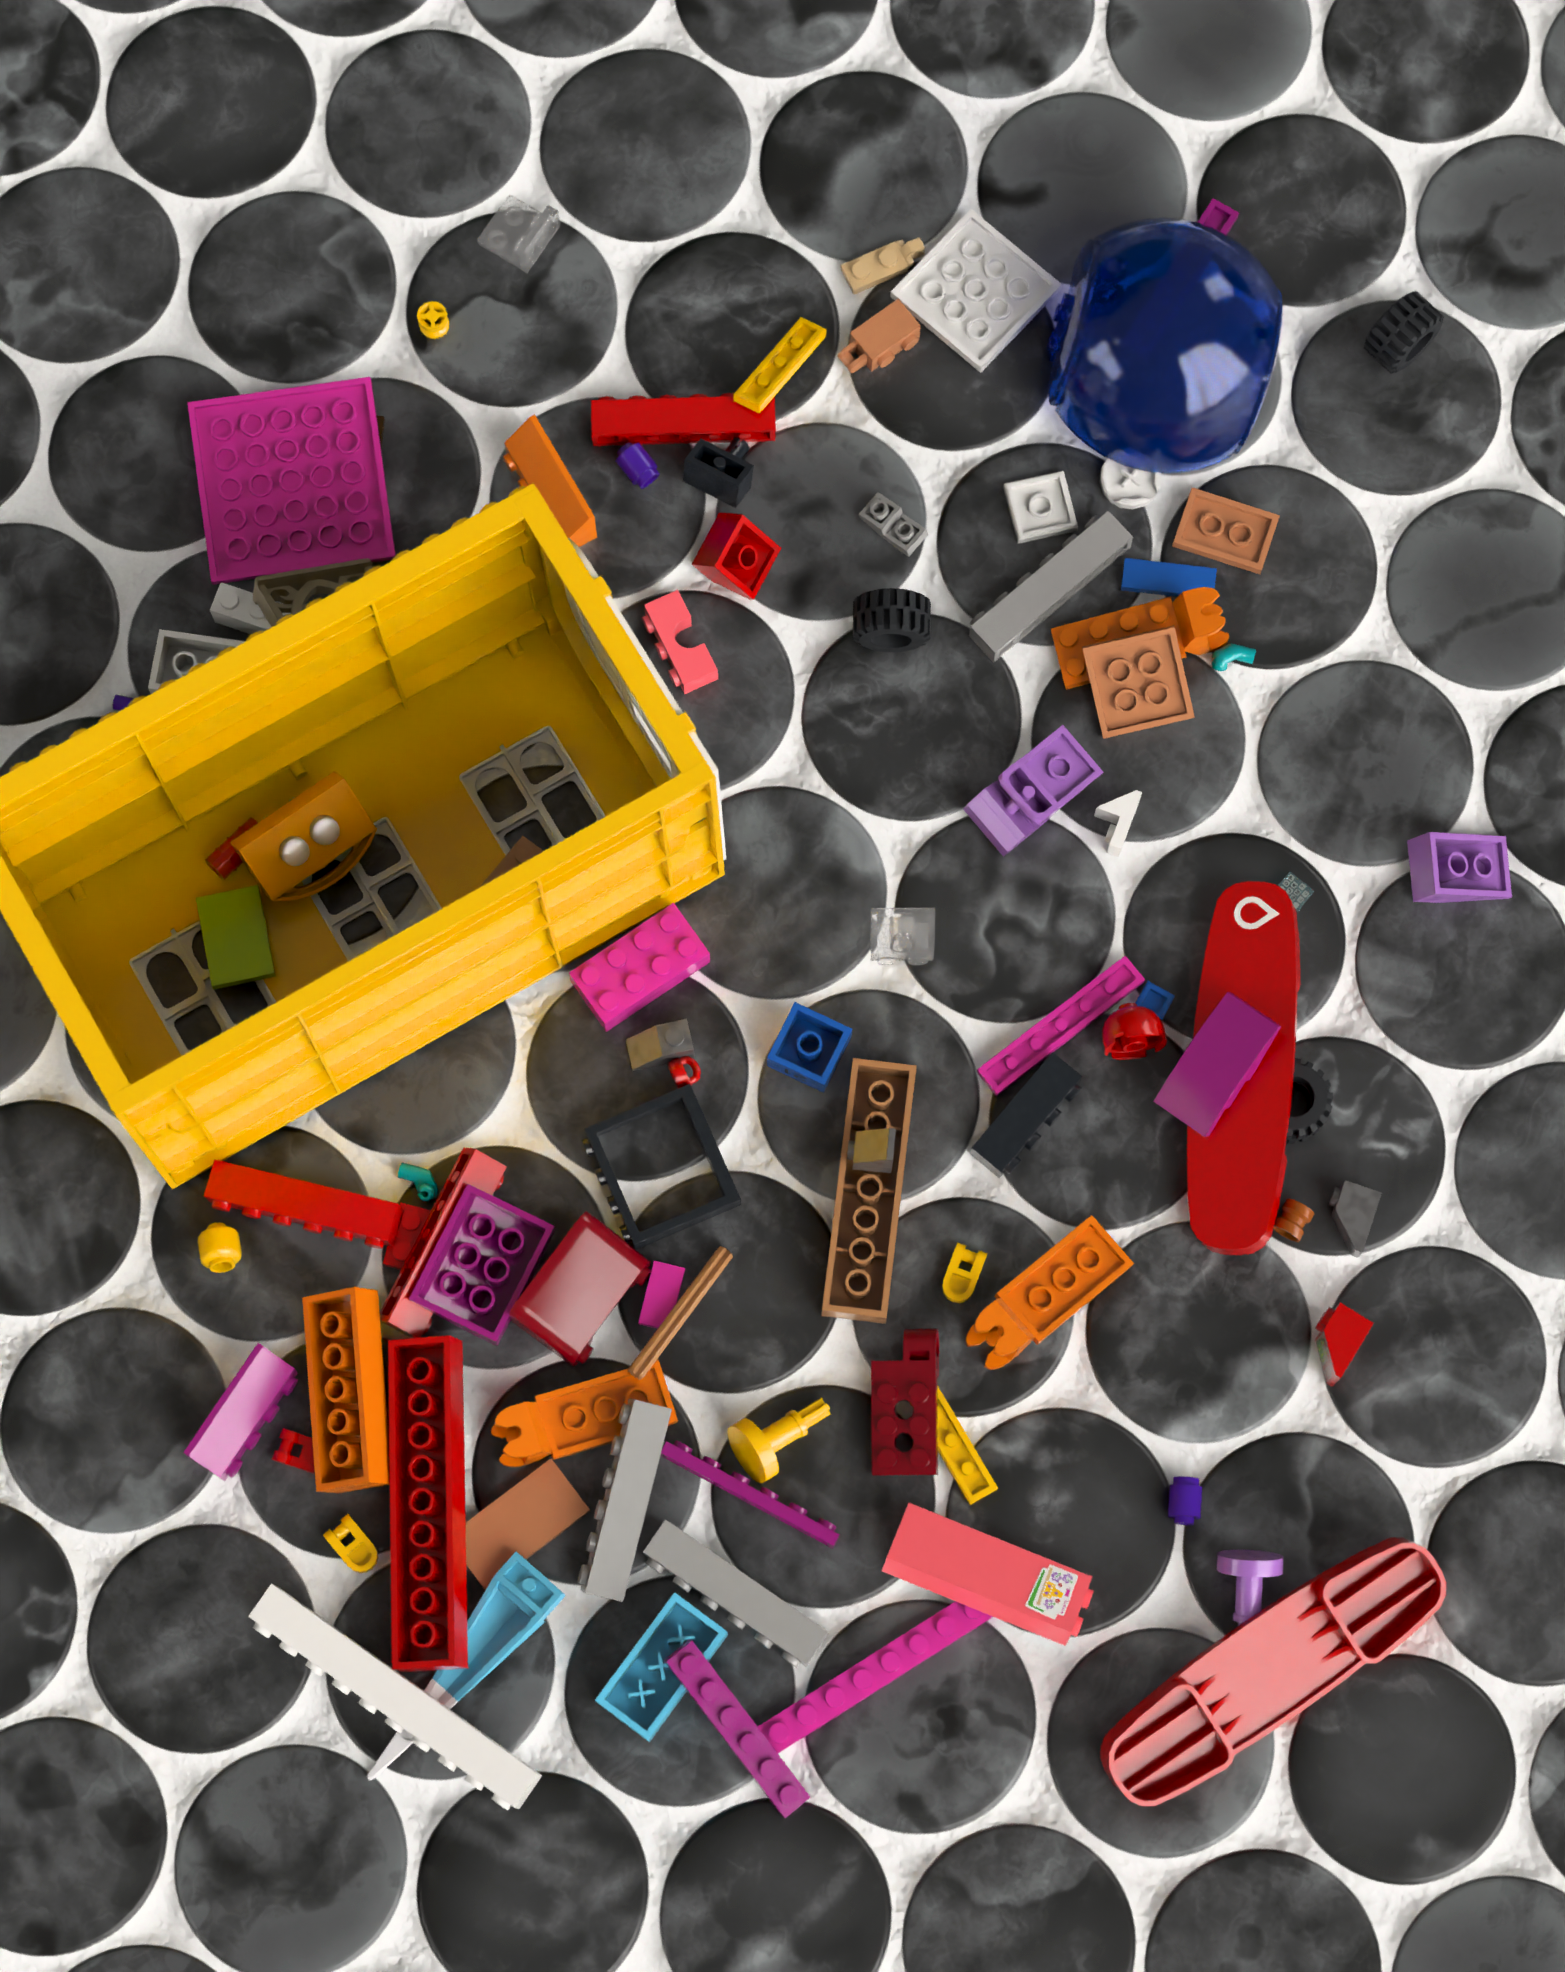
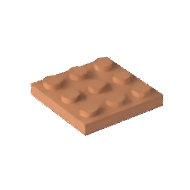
M1174 625L1082 647L1103 739L1195 718Z

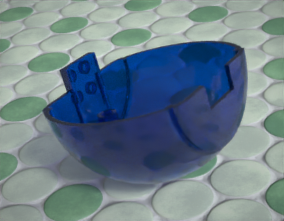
M1159 217L1136 220L1111 228L1094 239H1089L1084 244L1075 260L1069 292L1064 293L1061 304H1057L1053 318L1057 325L1055 332H1051L1047 349L1052 350L1049 361L1053 362L1048 383L1049 403L1056 406V413L1076 437L1102 456L1121 465L1147 472L1169 474L1200 470L1218 464L1231 457L1233 453L1238 454L1254 428L1264 404L1272 379L1281 338L1283 317L1281 291L1277 289L1267 269L1255 255L1229 235L1211 226L1181 218Z

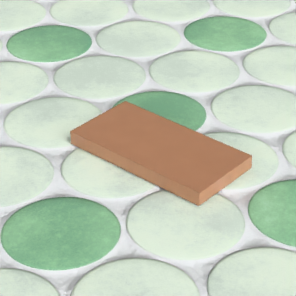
M552 1458L466 1522V1565L485 1590L494 1575L515 1552H518L527 1560L590 1512L588 1506Z

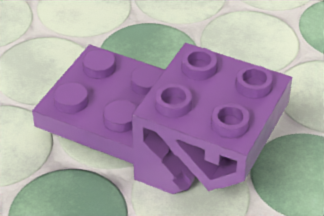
M1062 725L1024 757L1018 759L998 776L999 780L984 788L963 810L1004 857L1046 823L1055 812L1101 776L1103 771L1065 726Z

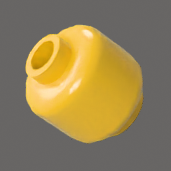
M213 1223L198 1236L200 1262L212 1272L223 1273L230 1271L240 1261L242 1255L238 1232L234 1228L226 1226L224 1223Z

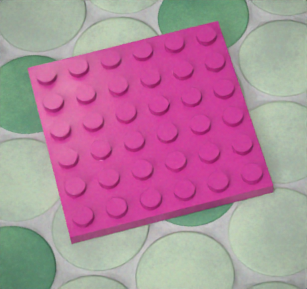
M371 377L187 402L210 577L213 585L220 584L221 582L229 583L250 580L258 576L369 558L371 562L392 560L396 556Z

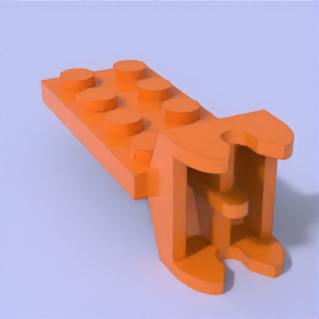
M1209 587L1194 588L1183 591L1173 602L1170 596L1051 628L1066 690L1090 683L1082 649L1083 646L1174 625L1182 659L1187 658L1185 652L1202 655L1223 647L1229 640V633L1220 631L1224 627L1226 619L1220 616L1223 613L1222 608L1219 605L1213 604L1219 597L1218 591Z
M1091 1215L996 1293V1299L983 1309L977 1317L975 1324L968 1331L965 1338L966 1346H979L984 1341L989 1346H994V1350L987 1355L984 1367L990 1370L999 1369L1017 1357L1032 1341L1036 1345L1041 1343L1130 1269L1134 1262Z
M656 1360L641 1380L632 1376L628 1369L540 1394L534 1397L535 1402L526 1401L502 1410L497 1415L495 1424L491 1429L492 1436L502 1439L506 1438L508 1442L503 1449L504 1453L499 1458V1462L507 1467H521L538 1462L550 1454L552 1459L556 1460L612 1443L615 1436H620L622 1423H619V1414L622 1405L628 1404L629 1398L672 1409L668 1426L676 1424L678 1419L659 1360Z

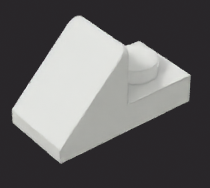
M1138 790L1096 808L1095 817L1116 824H1110L1104 840L1110 843L1107 851L1108 854L1119 857L1142 792Z

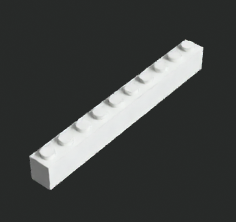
M271 1584L248 1617L256 1622L253 1626L255 1630L267 1638L271 1634L275 1635L282 1641L279 1647L293 1657L300 1653L308 1659L305 1664L308 1668L320 1676L325 1671L334 1678L333 1686L346 1695L353 1691L361 1697L358 1702L361 1706L373 1714L378 1709L387 1716L385 1723L399 1733L406 1729L414 1735L411 1741L426 1752L430 1748L441 1755L438 1759L439 1762L452 1771H455L457 1767L468 1774L465 1780L481 1791L485 1786L495 1793L491 1799L508 1810L510 1806L520 1809L542 1777L539 1772L399 1672L392 1670V1667L280 1587Z

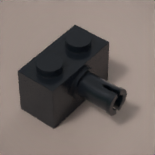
M734 437L726 450H723L700 438L685 458L683 482L736 508L750 490L754 465L742 460L743 456L749 451L748 443L743 439L739 446H737L740 437Z

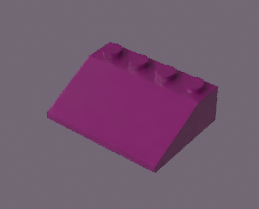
M467 1184L409 1300L466 1332L498 1346L511 1320L509 1313L528 1287L555 1233V1226Z

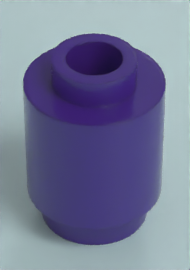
M629 442L618 450L617 455L619 457L616 459V463L633 485H638L643 489L659 477L660 473L657 470V464L640 443L632 444Z
M1173 1477V1484L1169 1487L1168 1517L1174 1518V1524L1194 1525V1520L1201 1519L1202 1487L1199 1486V1478Z

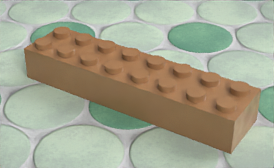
M853 1058L822 1316L886 1324L916 1065ZM884 1128L896 1129L891 1173L853 1170V1160H847L848 1142L849 1140L855 1141L856 1131Z

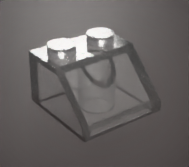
M871 908L870 961H877L879 965L896 964V961H909V964L924 965L928 963V960H933L935 908Z

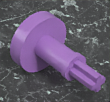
M1224 1550L1217 1553V1571L1236 1576L1233 1621L1238 1622V1626L1262 1610L1263 1577H1274L1283 1574L1282 1555L1260 1550Z

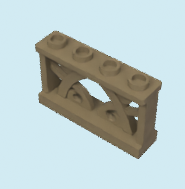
M369 558L258 576L255 578L253 601L260 607L269 624L273 627L280 618L286 616L282 613L295 615L304 610L307 605L305 603L312 595L322 593L331 595L343 583H353L364 577L365 572L372 568V562Z

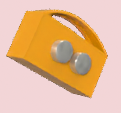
M333 771L297 797L289 799L287 804L271 815L264 816L261 822L230 843L266 896L272 901H291L316 894L344 877L363 857L375 836L377 828L346 780ZM352 847V850L345 859L328 874L309 884L294 887Z

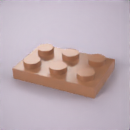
M1192 487L1172 546L1256 574H1261L1280 515Z

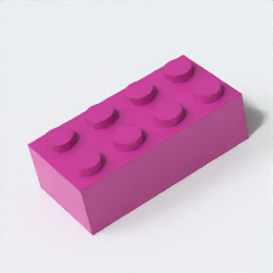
M672 903L569 972V976L575 989L604 1030L608 1032L710 963V953L677 906Z

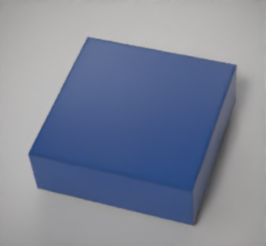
M1147 981L1135 1003L1137 1006L1153 1010L1162 1020L1175 995Z

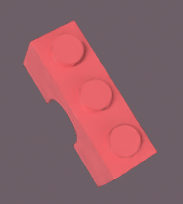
M673 591L645 604V616L642 617V621L649 634L654 632L658 643H655V647L661 660L667 659L672 668L668 670L674 686H681L685 695L718 680V669L705 643L693 648H685L680 646L675 640L679 632L692 626L691 615L679 591Z

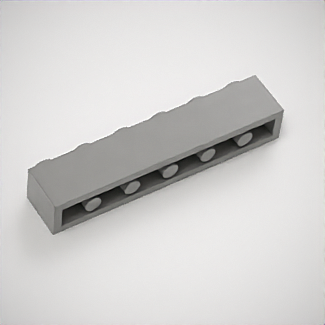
M1109 511L1101 517L1095 515L1085 525L1086 530L1078 536L1076 534L1071 535L1063 543L1061 551L1056 555L1053 553L1047 555L1040 562V568L1033 574L1030 572L1026 573L1016 583L1017 588L1011 593L1007 591L1002 593L994 601L992 609L987 613L981 611L971 620L969 637L993 663L1131 548L1133 536Z
M629 1398L628 1404L622 1405L619 1414V1423H622L620 1436L614 1437L610 1454L614 1455L612 1467L606 1468L602 1487H606L604 1499L598 1500L595 1508L594 1519L598 1520L595 1533L590 1532L586 1544V1551L590 1552L587 1565H581L578 1575V1583L582 1584L580 1590L585 1593L621 1602L624 1600L672 1411L670 1408Z
M666 1519L643 1551V1554L648 1558L645 1562L648 1566L662 1574L664 1569L675 1576L672 1581L674 1584L686 1592H689L691 1588L702 1595L699 1601L713 1611H716L718 1607L729 1614L726 1618L729 1622L741 1630L745 1626L756 1632L753 1637L755 1640L768 1649L775 1645L783 1651L780 1657L796 1668L800 1663L805 1667L808 1665L828 1635L827 1630Z

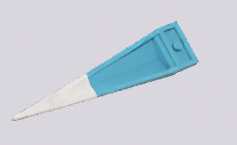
M515 1552L494 1575L467 1621L468 1668L437 1670L424 1691L451 1709L545 1623L544 1620L566 1595L518 1552ZM403 1729L401 1733L397 1731L369 1772L368 1780L376 1778L412 1745L413 1742L411 1740L414 1735L406 1729Z

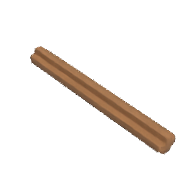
M720 1246L714 1252L628 1368L632 1376L639 1380L645 1377L732 1259L733 1255L729 1250Z

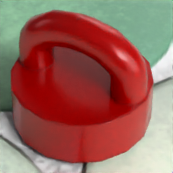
M690 1056L676 1058L667 1064L678 1089L688 1084L692 1085L700 1079V1066ZM688 1064L693 1070L691 1077H688L683 1065Z

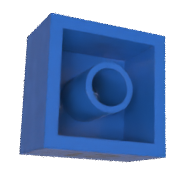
M794 1002L767 1056V1066L824 1093L852 1038V1028Z

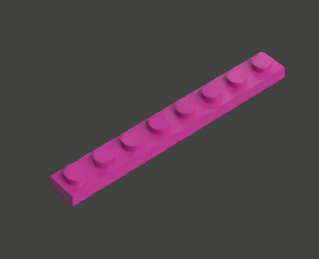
M955 1601L759 1725L758 1728L779 1754L987 1622L993 1616Z

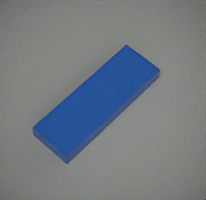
M1125 558L1121 590L1178 597L1183 591L1194 588L1209 587L1215 589L1217 568Z

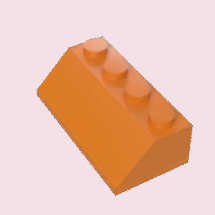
M534 414L504 443L506 454L503 455V459L511 472L516 470L520 477V480L517 481L519 487H527L532 483L535 484L566 536L580 547L597 538L595 516Z

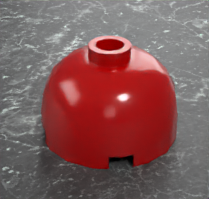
M1136 1003L1120 1005L1118 1010L1105 1020L1102 1029L1104 1054L1107 1056L1110 1052L1112 1059L1115 1060L1146 1057V1050L1155 1048L1156 1053L1162 1050L1167 1043L1162 1020L1153 1010L1137 1006Z

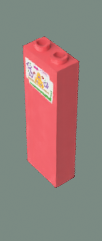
M911 1503L907 1505L882 1572L1066 1646L1071 1635L1077 1637L1084 1619L1078 1616L1081 1607L1088 1608L1094 1590L1088 1588L1092 1576Z

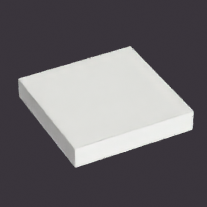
M1064 471L1004 483L1003 488L1018 544L1078 530Z

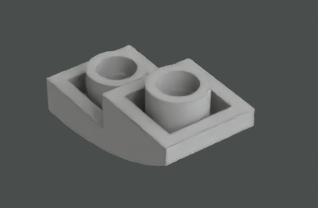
M879 492L858 514L877 534L908 557L928 536L926 528L903 514L900 506Z

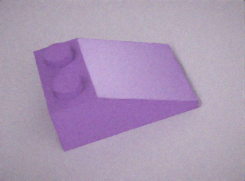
M1428 832L1407 840L1413 902L1447 903L1512 898L1506 836Z

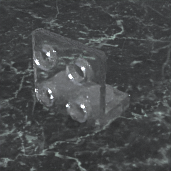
M508 195L478 237V244L528 273L560 227L558 210L548 205L543 213L515 196Z

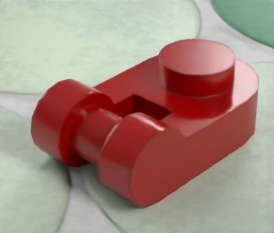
M282 1428L279 1436L282 1440L278 1451H274L272 1460L315 1474L312 1438ZM294 1444L303 1446L299 1458L290 1455Z

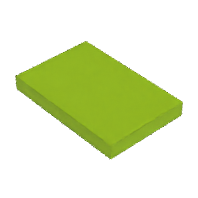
M255 885L197 897L196 903L213 990L276 977L259 886Z

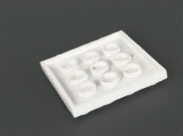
M970 209L891 291L890 297L893 300L899 298L918 321L981 373L1061 290L1062 284Z

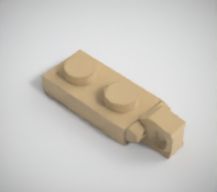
M920 237L906 243L903 240L894 241L842 264L841 271L853 295L908 272V268L914 265L913 260L925 255V246Z

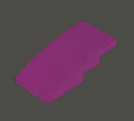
M1227 992L1181 1056L1154 1102L1204 1137L1210 1136L1224 1110L1231 1107L1245 1081L1252 1078L1281 1026L1233 993Z

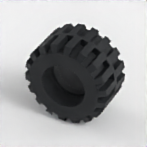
M1413 291L1401 297L1380 317L1370 330L1364 344V349L1391 374L1401 371L1410 365L1433 341L1441 329L1444 315L1421 294Z
M883 588L865 592L857 596L853 601V640L858 645L881 652H903L922 647L930 641L931 602L925 595L907 589Z
M1295 1058L1293 1086L1300 1089L1306 1095L1309 1108L1302 1116H1290L1286 1139L1287 1144H1294L1296 1140L1303 1142L1308 1140L1311 1135L1314 1136L1328 1119L1333 1107L1331 1106L1333 1092H1329L1331 1084L1329 1079L1324 1081L1322 1078L1325 1073L1321 1069L1316 1072L1312 1069L1314 1064L1309 1061L1306 1065L1301 1064V1059Z

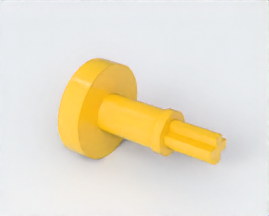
M820 1398L798 1412L790 1410L784 1417L763 1430H760L751 1420L743 1418L728 1427L727 1430L728 1440L733 1453L740 1465L753 1480L758 1483H764L779 1472L775 1452L796 1439L806 1436L809 1427L830 1415V1407Z

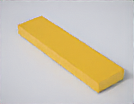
M800 317L734 393V401L760 414L824 340L826 329Z
M937 1385L938 1453L970 1506L998 1490V1487Z

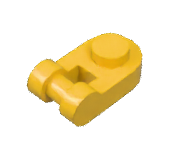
M957 1242L942 1284L943 1294L947 1299L952 1302L961 1303L971 1297L988 1253L978 1250V1253L966 1249V1245ZM964 1261L972 1264L971 1272L958 1268L960 1262Z
M347 1514L341 1519L342 1523L333 1531L329 1529L323 1536L349 1568L354 1572L367 1573L377 1565L378 1551L350 1515ZM351 1533L355 1540L345 1547L341 1540Z

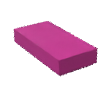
M654 1261L638 1324L656 1329L659 1328L678 1302L685 1268Z

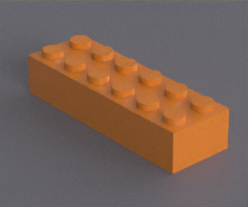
M351 1287L302 1297L316 1492L345 1493L390 1485L389 1430L378 1290Z

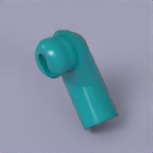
M1233 643L1227 644L1214 651L1211 656L1213 658L1211 666L1214 670L1225 671L1228 663L1234 660L1253 664L1256 649Z
M401 1163L398 1178L414 1182L418 1192L417 1195L421 1200L430 1201L434 1199L438 1192V1186L431 1171L407 1163Z

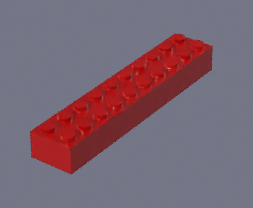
M451 1335L388 1340L392 1670L417 1672L467 1669L463 1341Z

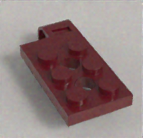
M938 1328L904 1329L903 1361H871L872 1475H938L937 1377H939L940 1351ZM907 1400L913 1406V1413L908 1419H901L896 1414V1406L900 1401ZM902 1433H908L913 1438V1447L907 1452L900 1451L896 1446L897 1437Z

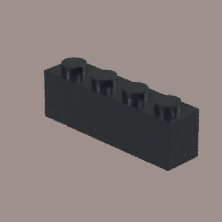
M1052 1052L972 1146L970 1155L998 1178L1004 1172L1010 1175L1021 1162V1159L1018 1157L1025 1147L1030 1151L1042 1137L1038 1133L1045 1124L1050 1127L1061 1115L1062 1112L1058 1108L1063 1102L1067 1100L1071 1103L1082 1089L1079 1086L1082 1075Z

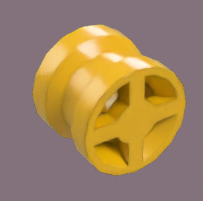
M435 301L426 302L420 306L417 312V319L422 334L430 339L444 336L449 329L446 308L441 303Z

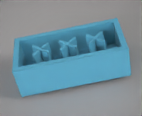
M674 1592L595 1699L596 1703L650 1742L687 1692L664 1660L690 1639L709 1662L728 1636V1632Z

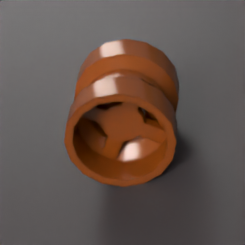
M1287 1198L1282 1206L1283 1213L1280 1217L1276 1218L1273 1230L1286 1239L1300 1242L1304 1234L1303 1228L1305 1224L1311 1222L1315 1213L1306 1205Z

